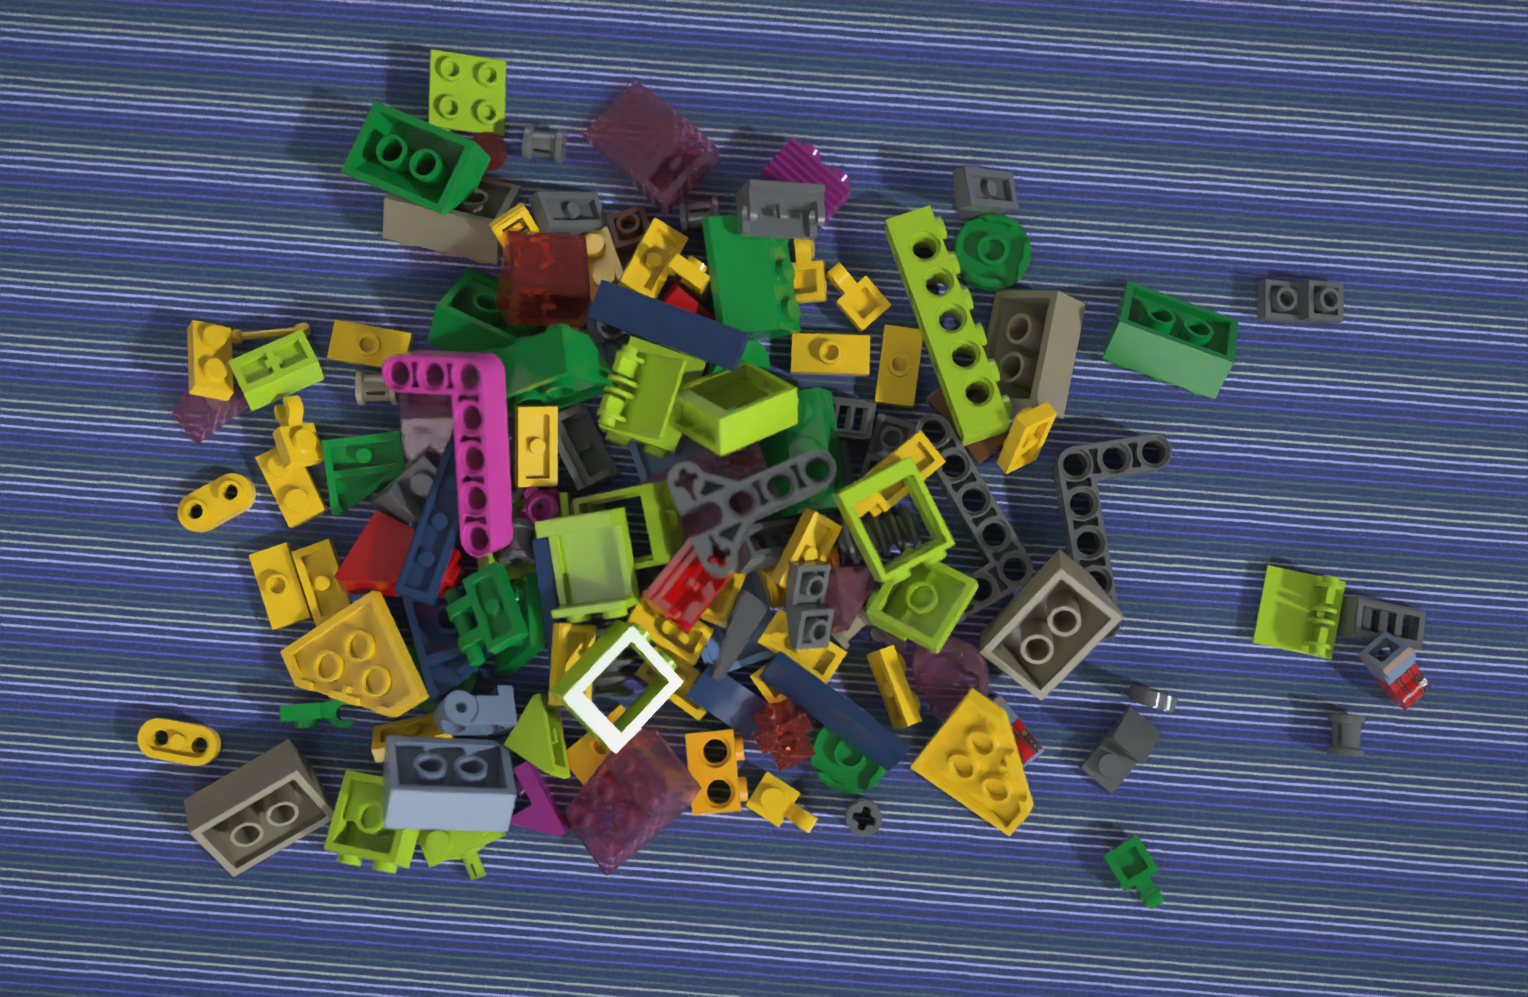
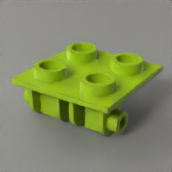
M431 49L428 123L447 131L457 130L504 137L506 61Z
M622 345L621 351H616V358L612 367V371L620 375L609 374L608 376L609 380L618 383L619 388L605 386L604 391L613 394V396L603 395L600 408L597 410V414L600 415L598 423L606 428L662 440L687 361L638 352L637 348Z
M1267 565L1252 643L1331 660L1346 582L1340 581L1338 577L1323 575L1322 577Z

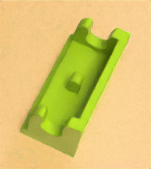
M302 329L228 361L251 411L325 379L319 361Z

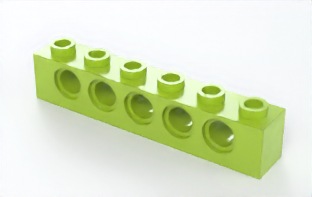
M929 205L886 219V239L962 445L966 446L1008 432L1011 422L1010 418L1014 417L1013 408L1008 396H1001L996 384V382L1000 381L999 370L993 358L987 359L983 349V346L987 345L985 332L980 322L975 324L969 311L974 308L968 288L960 287L956 276L960 274V266L954 251L947 252L943 241L947 239V232L941 216L935 217ZM919 248H928L934 255L928 259H921L914 254V251ZM931 283H941L947 288V291L936 295L929 292L926 287ZM945 318H953L959 322L960 327L949 331L940 325V321ZM964 353L969 355L974 363L967 367H961L955 364L952 358L957 354ZM973 389L981 390L985 393L987 400L979 404L972 403L967 399L966 393Z

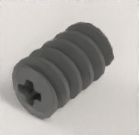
M904 503L898 505L896 516L889 509L881 514V519L877 516L873 517L869 511H867L864 523L860 518L875 550L880 548L886 558L890 557L892 545H896L901 554L906 549L907 542L911 541L915 548L921 545L914 513H910ZM838 516L835 523L841 525L842 529L836 540L842 565L844 566L845 555L848 554L854 564H859L861 552L843 517Z
M590 615L591 620L588 621L597 625L595 641L616 620L625 622L628 616L604 619L603 615ZM629 643L593 680L592 688L594 692L592 696L628 697L634 694L633 689L623 685V682L635 677L634 673L623 669L625 665L635 662L634 657L624 653V650L632 648Z

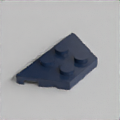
M465 569L463 579L476 573L478 570ZM461 581L456 588H459L462 596H465L467 592L463 581ZM402 596L432 705L437 704L480 665L470 666L466 654L460 652L457 643L460 636L455 622L449 621L446 607L448 606L446 597L437 598L434 606ZM473 611L470 619L475 629L479 625ZM484 643L481 649L486 661L494 653L489 652Z

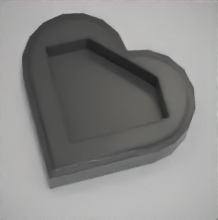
M1133 683L1130 684L1127 694L1128 699L1169 713L1174 712L1178 698Z

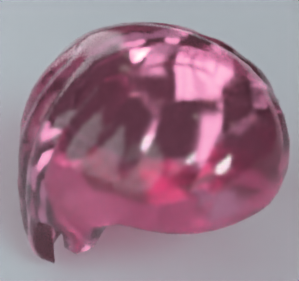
M948 636L938 654L921 645L918 646L912 661L916 689L918 693L923 692L930 703L929 712L934 717L947 719L971 688L987 698L989 688L988 665L976 646L952 636Z

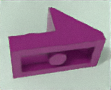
M529 761L513 769L517 776L514 778L515 788L523 800L529 798L532 805L511 816L510 823L555 836H561L569 831L570 827L538 768Z

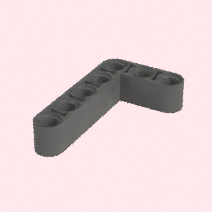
M930 413L924 415L918 421L914 434L922 430L924 425L934 424L938 426L942 432V439L937 443H932V445L944 459L949 457L955 458L961 463L962 473L958 477L947 476L942 470V465L932 474L986 563L985 566L967 576L983 580L988 585L989 594L983 601H977L972 598L956 623L958 624L1025 585L1033 574V564L949 421L940 414ZM974 491L979 494L982 499V507L979 511L971 512L963 506L962 496L965 492ZM994 525L1001 530L1002 541L1000 545L990 546L984 541L982 535L986 526ZM1008 559H1014L1022 566V576L1018 581L1009 580L1004 575L1003 565Z
M1159 434L1072 446L1061 452L1052 464L1066 555L1087 572L1097 574L1102 582L1101 588L1118 609L1097 482L1150 474L1165 467L1171 460L1172 447L1170 442ZM1145 444H1150L1158 450L1159 460L1156 464L1148 463L1143 458L1142 448ZM1106 450L1114 451L1119 455L1120 466L1118 470H1111L1104 465L1103 454ZM1072 456L1080 461L1082 471L1079 476H1071L1064 470L1063 461L1065 457ZM1073 495H1080L1087 500L1088 511L1084 516L1077 515L1071 510L1070 500ZM1080 534L1090 535L1094 539L1095 549L1091 555H1085L1078 550L1077 539ZM1121 621L1101 641L1113 638L1121 627Z

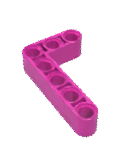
M426 350L389 357L382 366L381 374L384 383L392 391L452 395L460 539L463 548L471 556L483 557L506 547L513 539V516L505 371L501 360L491 353Z

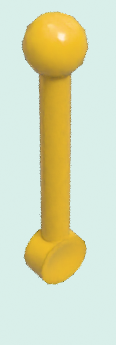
M299 323L291 328L250 332L234 329L231 331V342L233 344H241L244 340L287 336L301 329L307 337L311 331L308 323Z

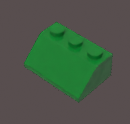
M374 101L341 172L445 216L475 193L491 157L472 140Z
M737 214L702 218L716 321L750 334L749 338L758 342L801 332L799 324L801 310L795 296L793 283L795 270L790 261L789 239L739 236Z
M469 267L436 305L428 343L444 351L485 353L490 349L505 348L513 345L515 340L520 337L536 336L546 332V328L554 324H567L571 326L574 314Z
M1127 281L1107 336L1103 359L1112 362L1117 367L1129 368L1146 374L1153 380L1168 382L1185 388L1194 395H1204L1215 399L1234 363L1239 320Z
M567 324L548 326L546 332L536 336L520 337L515 340L513 345L505 348H494L485 352L497 356L504 366L508 417L515 418V405L554 404L560 410L607 393L604 391L605 386L619 388L618 383L608 379L609 374H614L589 335L571 329Z
M820 387L797 391L798 424L760 440L765 470L812 450L827 452L832 456L836 465L834 481L828 489L772 513V520L801 517L805 508L818 513L839 510L831 494L846 487L831 391ZM813 462L805 469L808 478L815 481L823 480L829 474L827 467L820 462ZM776 478L770 481L767 489L774 497H784L789 493L791 487L785 479Z

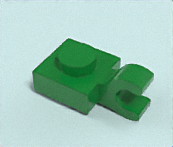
M336 699L330 702L280 706V722L293 721L294 729L318 727V719L321 718L330 720L334 726L339 728H347L356 724L354 719L344 720L340 717V708L343 705L350 704Z
M1138 835L1131 836L1101 855L1123 891H1127L1135 886L1141 900L1151 910L1165 902L1149 877L1159 871V868Z

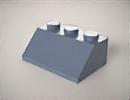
M386 735L382 788L384 828L508 832L516 790L509 748L504 745L506 741Z

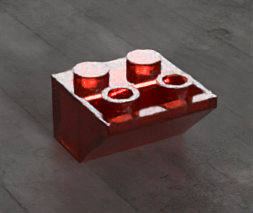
M507 230L496 305L506 323L538 326L567 324L570 327L584 328L590 296L587 245L584 235Z

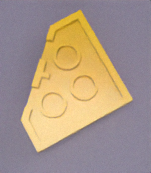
M370 591L280 651L296 687L328 695L330 698L354 706L368 708L388 717H399L429 698L387 604L379 591Z
M971 688L916 756L910 768L997 829L1010 836L1028 817L1034 803L1007 712Z

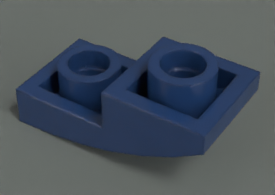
M708 661L685 695L718 719L749 738L771 706L727 674L723 680L717 681L712 677L714 665Z

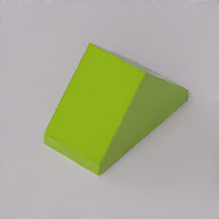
M544 694L533 695L504 745L545 773L562 779L569 778L571 775L559 705H549V697Z

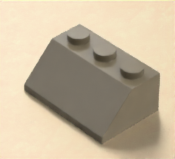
M482 177L475 193L445 216L387 193L384 197L383 238L397 241L402 245L419 246L435 250L440 254H452L473 259L478 263L497 265L504 250L488 224L518 204L521 186ZM512 224L503 229L502 231L504 232L505 230L510 228Z
M999 290L995 292L986 337L987 345H985L984 351L987 359L993 358L996 362L1000 374V381L996 382L1001 396H1008L1014 413L1017 414L1026 407H1032L1033 409L1048 402L1057 412L1055 418L1063 419L1086 307L1085 303L1058 290ZM976 389L975 395L982 403L987 400L985 393Z
M1059 549L980 632L979 653L1042 701L1123 619V614L1092 575Z
M290 739L183 800L189 833L233 877L330 822L335 810L310 762Z

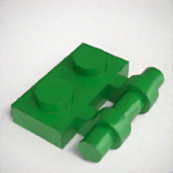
M495 561L463 579L462 581L467 592L465 596H462L459 588H452L445 592L448 603L446 612L449 621L455 622L460 636L457 640L460 652L466 654L470 666H478L485 662L481 649L484 643L489 652L497 654L529 636L503 564ZM473 611L479 625L475 629L470 619Z

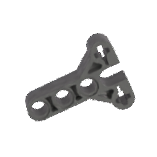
M812 450L744 480L735 481L704 473L698 465L693 462L684 461L677 463L671 468L668 473L667 482L681 517L705 507H715L722 513V521L717 527L691 538L706 573L713 578L722 579L729 577L736 570L739 561L737 552L754 521L828 489L834 481L836 465L832 456L827 452ZM813 462H820L827 467L829 474L823 480L815 481L808 478L805 469ZM687 474L690 479L697 478L693 482L695 501L692 500L690 493L686 492L684 487L676 488V486L681 484L680 477ZM776 478L785 479L790 484L791 490L784 497H774L767 490L770 481ZM743 494L751 498L753 506L748 512L738 514L731 510L729 504L736 495ZM710 540H714L717 549L719 548L723 554L728 552L731 554L726 558L727 565L725 567L719 568L717 563L709 564L708 561L713 559V547Z

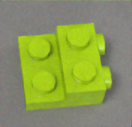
M907 546L903 554L913 550V548ZM939 561L929 566H925L921 562L909 569L911 575L908 578L893 585H889L888 581H885L881 589H875L868 599L866 613L871 624L903 641H906L908 638L938 654L979 585L977 580Z
M346 770L324 849L337 853L338 862L360 867L362 859L374 861L372 869L396 874L397 867L409 869L420 829L384 828L382 808L383 777Z

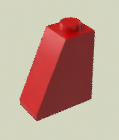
M376 510L334 575L341 590L347 594L366 595L370 591H379L382 596H399L394 593V588L416 529ZM455 548L437 598H445V592L451 588H456L464 577L465 564L459 550Z

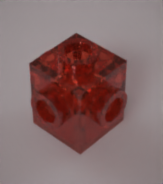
M787 698L781 702L771 703L762 711L753 715L759 730L753 732L762 754L771 753L780 772L816 755L807 736V733L813 731L804 709L795 711L790 699Z

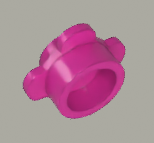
M537 487L524 488L522 492L524 496L523 506L517 513L519 518L529 519L534 523L557 516L559 509L557 502L560 501V492L556 488L552 487L548 490L538 489ZM538 502L543 503L541 508H536Z

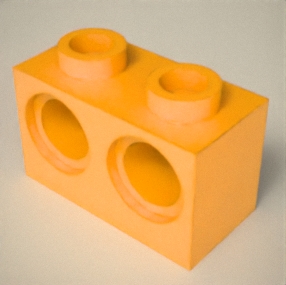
M733 728L686 733L685 740L692 815L741 811V801L748 800L746 776L739 777L737 761L745 760L743 736L735 737ZM712 739L721 740L727 747V756L720 762H712L705 756L704 747ZM715 780L727 782L731 788L730 797L723 802L712 800L708 794V786L711 782Z

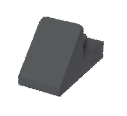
M968 166L952 171L954 178L953 189L960 219L978 218V216L986 213L1002 214L1019 210L1012 172Z
M536 192L528 199L541 235H549L553 247H560L571 243L570 238L606 226L609 228L597 192Z
M426 451L372 498L369 503L377 511L406 525L414 523L422 513L439 462Z
M1129 706L1079 768L1107 792L1113 794L1137 763H1145L1161 732Z

